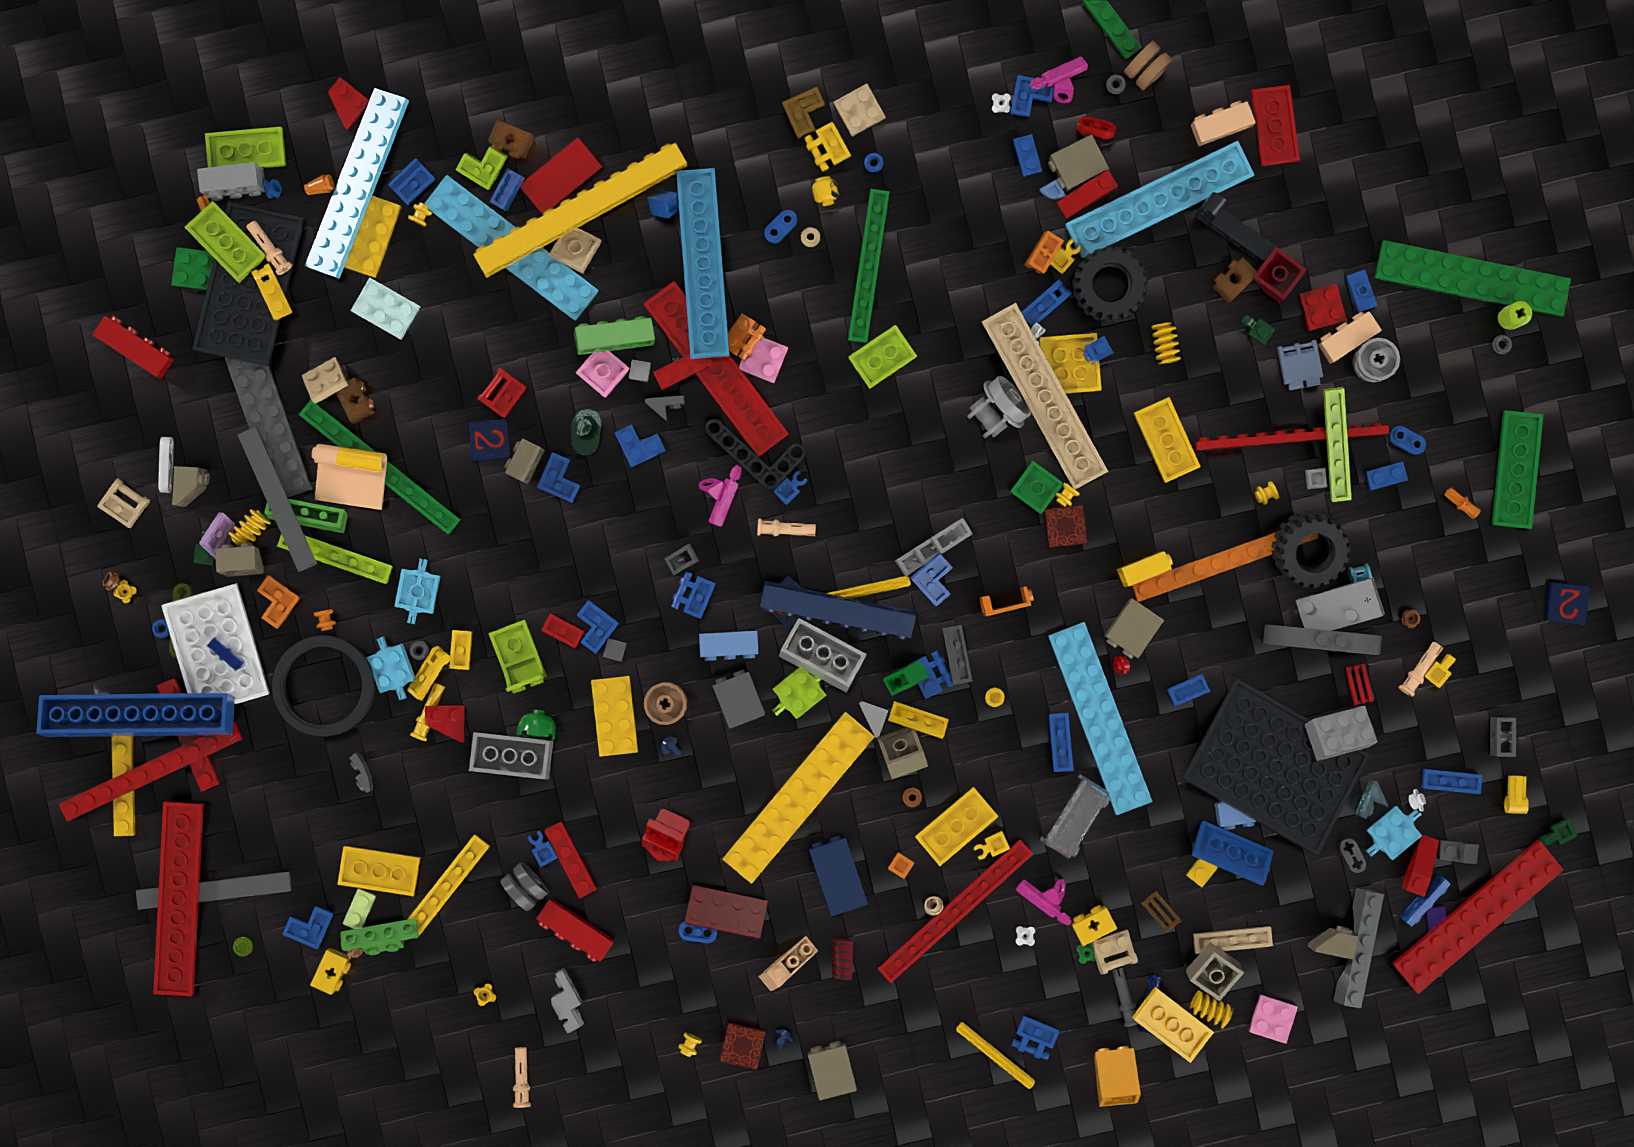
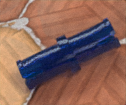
M216 637L207 644V647L219 656V660L225 661L235 672L243 665L244 662L231 652L232 649L226 648Z

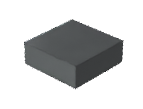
M608 638L603 657L622 662L627 643Z

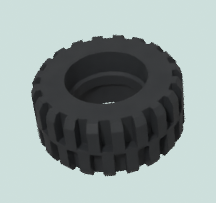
M1111 246L1104 249L1099 248L1087 255L1074 274L1072 286L1074 287V298H1077L1079 308L1082 307L1087 316L1091 315L1097 321L1100 319L1104 320V322H1117L1130 316L1143 303L1148 290V276L1145 275V267L1139 263L1141 260L1138 257L1132 256V252L1129 250L1123 251L1121 247L1111 248ZM1114 267L1125 275L1128 281V289L1125 296L1119 301L1106 302L1095 294L1092 282L1094 275L1100 269Z
M1309 511L1308 514L1305 512L1298 513L1296 518L1293 515L1290 516L1288 523L1285 524L1283 522L1279 526L1282 529L1280 532L1276 531L1274 535L1276 542H1272V548L1275 550L1272 552V557L1276 561L1275 565L1290 581L1306 588L1309 585L1312 588H1318L1319 584L1323 586L1328 585L1330 579L1335 581L1338 578L1337 574L1340 571L1343 573L1345 570L1343 565L1345 562L1348 563L1350 558L1347 555L1348 552H1351L1350 545L1347 544L1349 538L1344 533L1345 530L1323 513ZM1308 535H1323L1326 541V548L1322 557L1310 565L1299 564L1296 560V549L1299 543Z

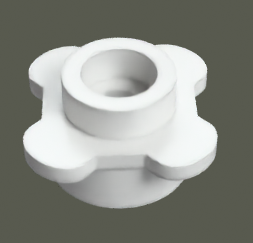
M994 94L992 96V111L995 113H1008L1011 109L1009 106L1010 95Z
M1414 789V794L1409 795L1410 805L1414 810L1419 808L1422 812L1424 811L1423 805L1426 804L1425 797L1422 793L1419 794L1417 789Z
M1017 927L1016 943L1018 945L1028 944L1032 946L1035 943L1033 939L1035 929L1033 927Z

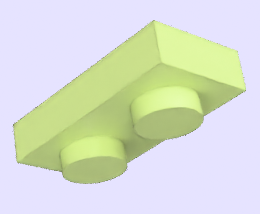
M358 888L343 924L353 929L363 928L377 895Z

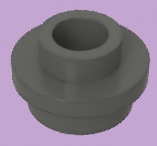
M1112 75L1106 83L1108 91L1112 94H1120L1126 86L1124 78L1120 75ZM1117 82L1119 87L1114 88L1112 83Z
M1499 335L1493 340L1492 348L1498 354H1506L1511 350L1512 342L1509 337ZM1500 341L1504 343V348L1499 347Z
M416 641L410 646V655L416 660H423L429 654V647L423 641ZM418 647L423 649L421 654H418L416 651Z

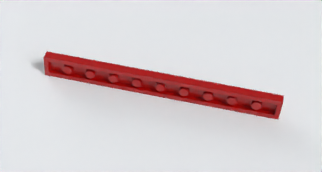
M1382 422L1371 423V427L1364 428L1363 424L1351 425L1352 429H1347V438L1388 434L1389 427L1388 425L1382 426ZM1325 427L1313 428V432L1299 429L1294 430V434H1287V431H1277L1275 435L1268 436V432L1256 433V437L1241 434L1237 435L1236 439H1230L1229 436H1219L1218 440L1212 441L1210 437L1199 438V442L1194 443V451L1326 440Z
M233 722V735L202 736L60 803L59 806L66 821H70L242 740V734L236 722Z
M1019 839L946 905L938 915H935L882 963L878 970L892 983L1031 857L1033 853Z

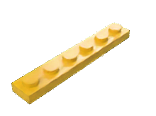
M112 736L113 778L134 769L133 736ZM134 791L113 800L114 836L135 835Z
M476 834L470 839L407 919L417 920L419 936L490 847L488 843Z

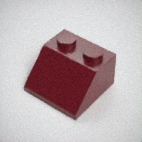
M1275 247L1253 276V279L1266 294L1281 303L1307 269Z

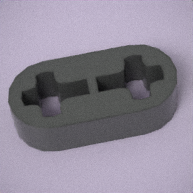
M1350 838L1340 840L1338 848L1347 867L1355 873L1364 871L1366 861L1357 843ZM1346 842L1352 844L1350 847L1352 854L1348 850L1343 849ZM1352 857H1355L1357 861H1361L1359 868L1352 867L1354 864Z

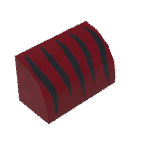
M834 938L832 977L841 980H852L853 938Z

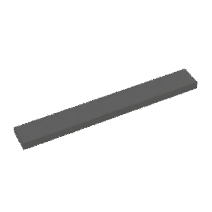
M254 427L238 434L297 570L301 572L316 565L317 562L257 428Z
M290 871L200 882L199 902L292 891ZM159 887L136 890L138 910L158 907Z

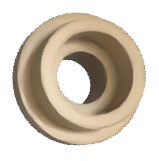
M806 228L801 234V241L807 247H814L820 241V234L815 228ZM813 234L814 239L808 240L807 235Z
M936 896L929 897L925 901V911L932 916L938 915L943 910V901Z

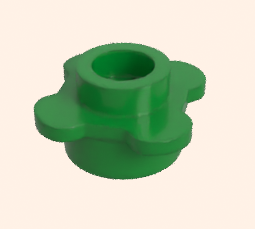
M1091 943L1085 946H1077L1076 950L1079 952L1080 963L1085 964L1086 961H1096Z

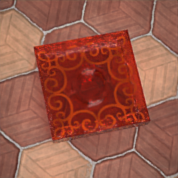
M1083 505L1044 510L1049 548L1088 543Z
M728 1023L720 1062L757 1070L766 1031Z

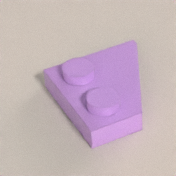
M218 512L199 544L216 559V549H221L222 545H231L232 540L229 532L233 533L235 523L224 513Z

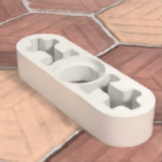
M161 437L158 485L161 493H171L173 487L174 441L172 437Z

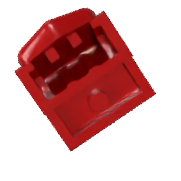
M662 809L655 821L649 819L646 825V833L642 838V846L646 847L647 851L656 861L673 860L676 862L690 826L689 820L666 809Z

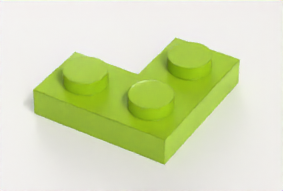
M492 146L487 150L482 162L470 154L464 153L456 170L485 189L490 190L508 156Z

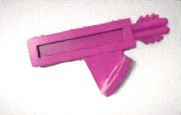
M1077 57L1068 63L1043 73L1041 78L1032 80L1029 86L1032 89H1040L1045 84L1048 87L1054 85V99L1060 103H1069L1072 101L1074 91L1070 77L1087 70L1088 64L1082 57ZM1064 93L1068 96V98H1060L1058 94Z
M735 465L732 468L730 480L725 479L724 484L723 481L714 478L706 479L699 483L701 490L708 492L717 500L710 515L709 523L719 527L724 524L723 522L739 484L736 481L740 479V474H742L741 466Z
M1059 879L1053 888L1043 893L1026 880H1022L1018 884L1016 891L1044 911L1045 914L1052 918L1056 916L1057 920L1062 922V924L1070 925L1072 923L1071 918L1067 914L1060 912L1061 907L1058 905L1065 895V882L1063 879Z

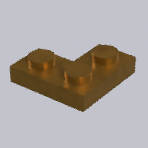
M817 87L782 102L797 138L815 131L808 113L825 106Z

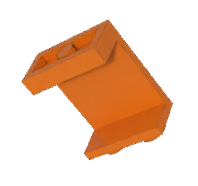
M1027 586L1020 588L1024 603L995 610L992 609L989 596L980 597L983 616L1031 606V601H1034L1031 589L1028 590Z

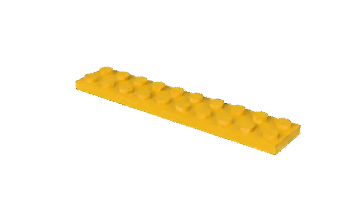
M845 712L722 859L752 884L875 736Z

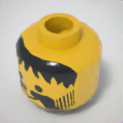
M829 176L816 179V182L812 185L814 200L817 203H822L823 206L834 204L833 201L839 197L836 181Z

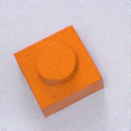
M898 852L888 869L905 879L914 862Z

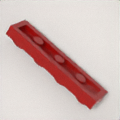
M561 821L545 829L544 831L579 899L597 890L563 822Z

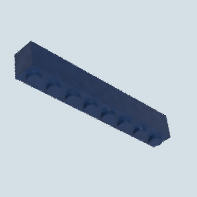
M769 581L764 583L760 607H763V610L768 612L777 610L782 611V614L787 616L797 614L807 620H812V618L820 619V622L826 624L835 622L839 623L838 625L841 627L849 628L850 626H855L861 631H868L870 629L880 635L894 634L899 639L911 638L916 618L915 611Z

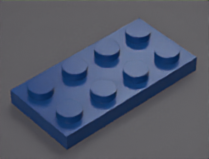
M1202 821L1192 856L1263 886L1266 882L1274 851L1206 821Z

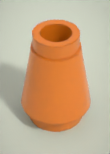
M323 174L305 184L304 188L309 196L330 193L331 190L335 189V185L329 174Z

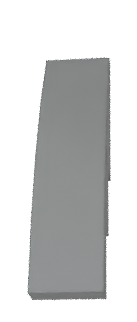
M961 518L895 561L903 574L908 576L929 562L938 553H944L973 533L964 519Z

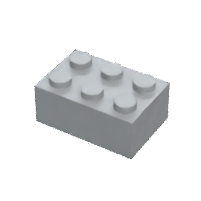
M255 162L197 169L200 192L209 199L211 198L212 201L223 200V197L227 196L233 199L241 198L244 194L260 196L261 192H265L263 181L265 180L264 169Z
M1365 706L1315 718L1305 724L1317 761L1368 748L1377 743Z

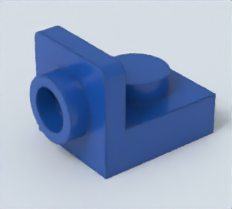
M1105 336L1083 347L1085 359L1087 362L1091 361L1092 364L1113 354Z

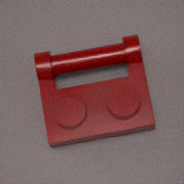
M499 367L496 371L497 375L485 391L479 394L477 399L505 419L527 387ZM502 379L508 380L492 402L488 400Z

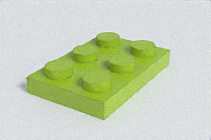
M894 325L848 358L868 388L871 389L915 359L917 355L898 327Z

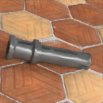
M1117 967L1118 972L1116 968L1112 969L1111 972L1113 973L1121 1001L1119 1009L1124 1015V1026H1134L1139 1024L1132 1018L1136 1012L1135 1008L1137 1005L1135 1002H1132L1124 968Z

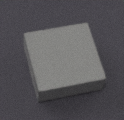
M632 360L629 379L648 382L651 363Z
M1326 468L1305 470L1307 489L1328 487Z

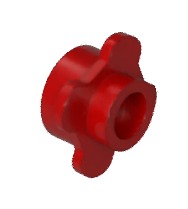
M1125 656L1114 657L1113 666L1115 671L1119 675H1122V673L1124 675L1127 674V671L1130 670L1128 659Z

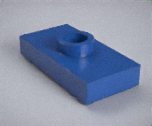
M507 168L490 202L508 211L525 177Z
M1363 270L1346 276L1357 312L1376 307L1377 303L1366 271Z
M1200 674L1168 688L1167 691L1174 707L1210 692V689L1203 674Z

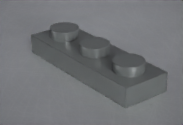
M962 625L942 628L953 685L971 682L972 676Z

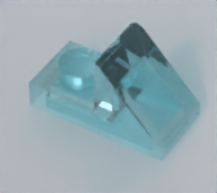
M1371 779L1356 812V815L1365 819L1373 813V802L1388 807L1379 783Z

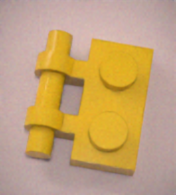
M833 122L816 130L818 136L816 140H813L811 135L804 138L808 151L812 152L816 159L815 163L821 168L822 172L829 169L826 163L829 159H831L833 165H836L851 157ZM821 144L827 152L824 155L818 149V146Z

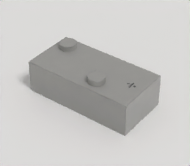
M1373 577L1296 600L1303 626L1308 629L1332 631L1378 618L1385 614Z
M798 618L780 650L779 657L847 693L867 654Z
M474 732L469 771L549 779L553 741Z

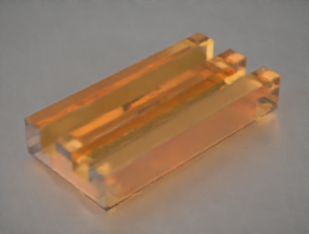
M1157 891L1142 902V905L1166 933L1182 921ZM1155 897H1157V899L1163 904V906L1168 910V912L1174 917L1175 920L1173 922L1159 907V905L1153 900ZM1149 902L1153 904L1169 923L1167 927L1149 907Z

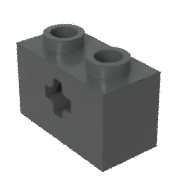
M1490 717V755L1516 757V718Z

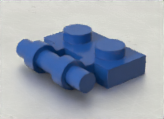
M686 571L684 577L679 581L681 584L677 593H674L671 607L678 609L680 604L684 603L686 606L683 612L701 619L716 583L699 576L696 582L693 583L690 581L693 574ZM687 587L693 588L689 599L683 597Z
M938 650L931 653L934 661L930 663L926 656L918 659L925 667L929 676L918 683L925 699L943 691L940 683L944 681L948 688L953 686L951 672H948L944 664L945 660L943 656H940ZM935 666L938 667L942 675L936 678L932 670Z
M1023 1015L1016 1034L1023 1036L1022 1040L1013 1039L1011 1046L1018 1048V1051H1026L1033 1054L1035 1058L1048 1060L1050 1053L1043 1050L1045 1046L1053 1048L1059 1034V1029ZM1029 1039L1039 1043L1037 1048L1027 1044Z

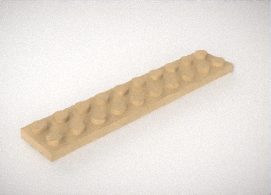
M1014 303L982 321L1072 487L1077 489L1107 473L1108 470L1017 304Z

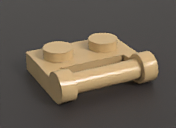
M117 478L97 507L128 528H131L142 511L150 503V499L140 496L124 485L122 480ZM118 490L137 502V507L134 508L115 495Z
M1126 929L1091 942L1101 974L1108 973V970L1129 963L1131 965L1138 963L1129 932ZM1126 951V957L1105 963L1104 958Z

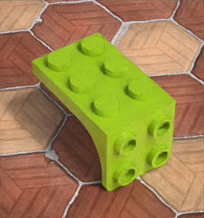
M526 620L489 633L506 679L507 692L512 691L514 694L525 690V685L530 684L532 687L544 682L543 678L547 677Z

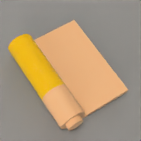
M317 444L316 447H313L312 458L318 463L315 500L382 510L387 455L385 453Z

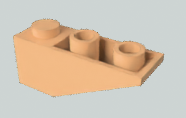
M805 936L770 965L759 978L770 991H773L789 979L818 950Z

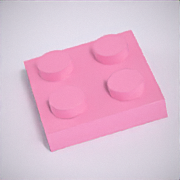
M762 338L753 347L752 354L741 361L739 368L741 371L775 383L788 347Z
M610 351L592 353L576 374L606 398L630 368Z
M1260 994L1248 1031L1286 1044L1298 1007Z

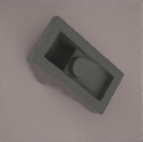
M684 396L645 399V403L667 421L666 406H669L670 409H680L681 405H685Z
M1440 840L1438 859L1477 864L1479 844Z

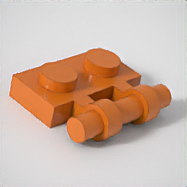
M742 313L728 332L729 351L745 360L748 355L752 354V349L758 340L761 341L764 337L763 333L766 328L760 325L755 330L758 324Z

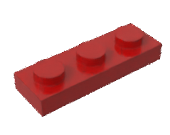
M690 354L653 373L661 389L664 390L713 365L711 358L691 359Z

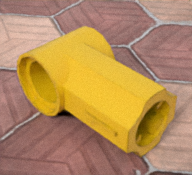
M1508 776V796H1506L1504 802L1506 813L1527 814L1526 776Z

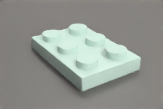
M369 278L351 311L402 340L420 306Z

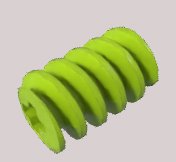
M1515 302L1504 307L1499 312L1498 322L1504 329L1512 330L1530 321L1532 309L1526 302Z

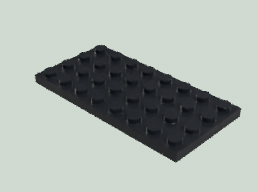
M228 202L225 214L265 255L266 253L246 228L252 221L258 223L275 248L281 249L283 257L292 264V267L281 275L276 273V268L266 258L254 269L260 270L264 268V265L270 264L286 297L304 219L302 217ZM214 258L192 350L269 367L281 318L276 321L273 319L252 272L238 283ZM268 275L262 277L263 282L270 279Z

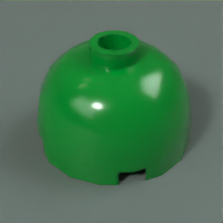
M533 710V713L526 714L520 719L516 735L520 736L523 733L524 738L545 740V737H550V740H555L556 726L550 716L544 715L545 711Z

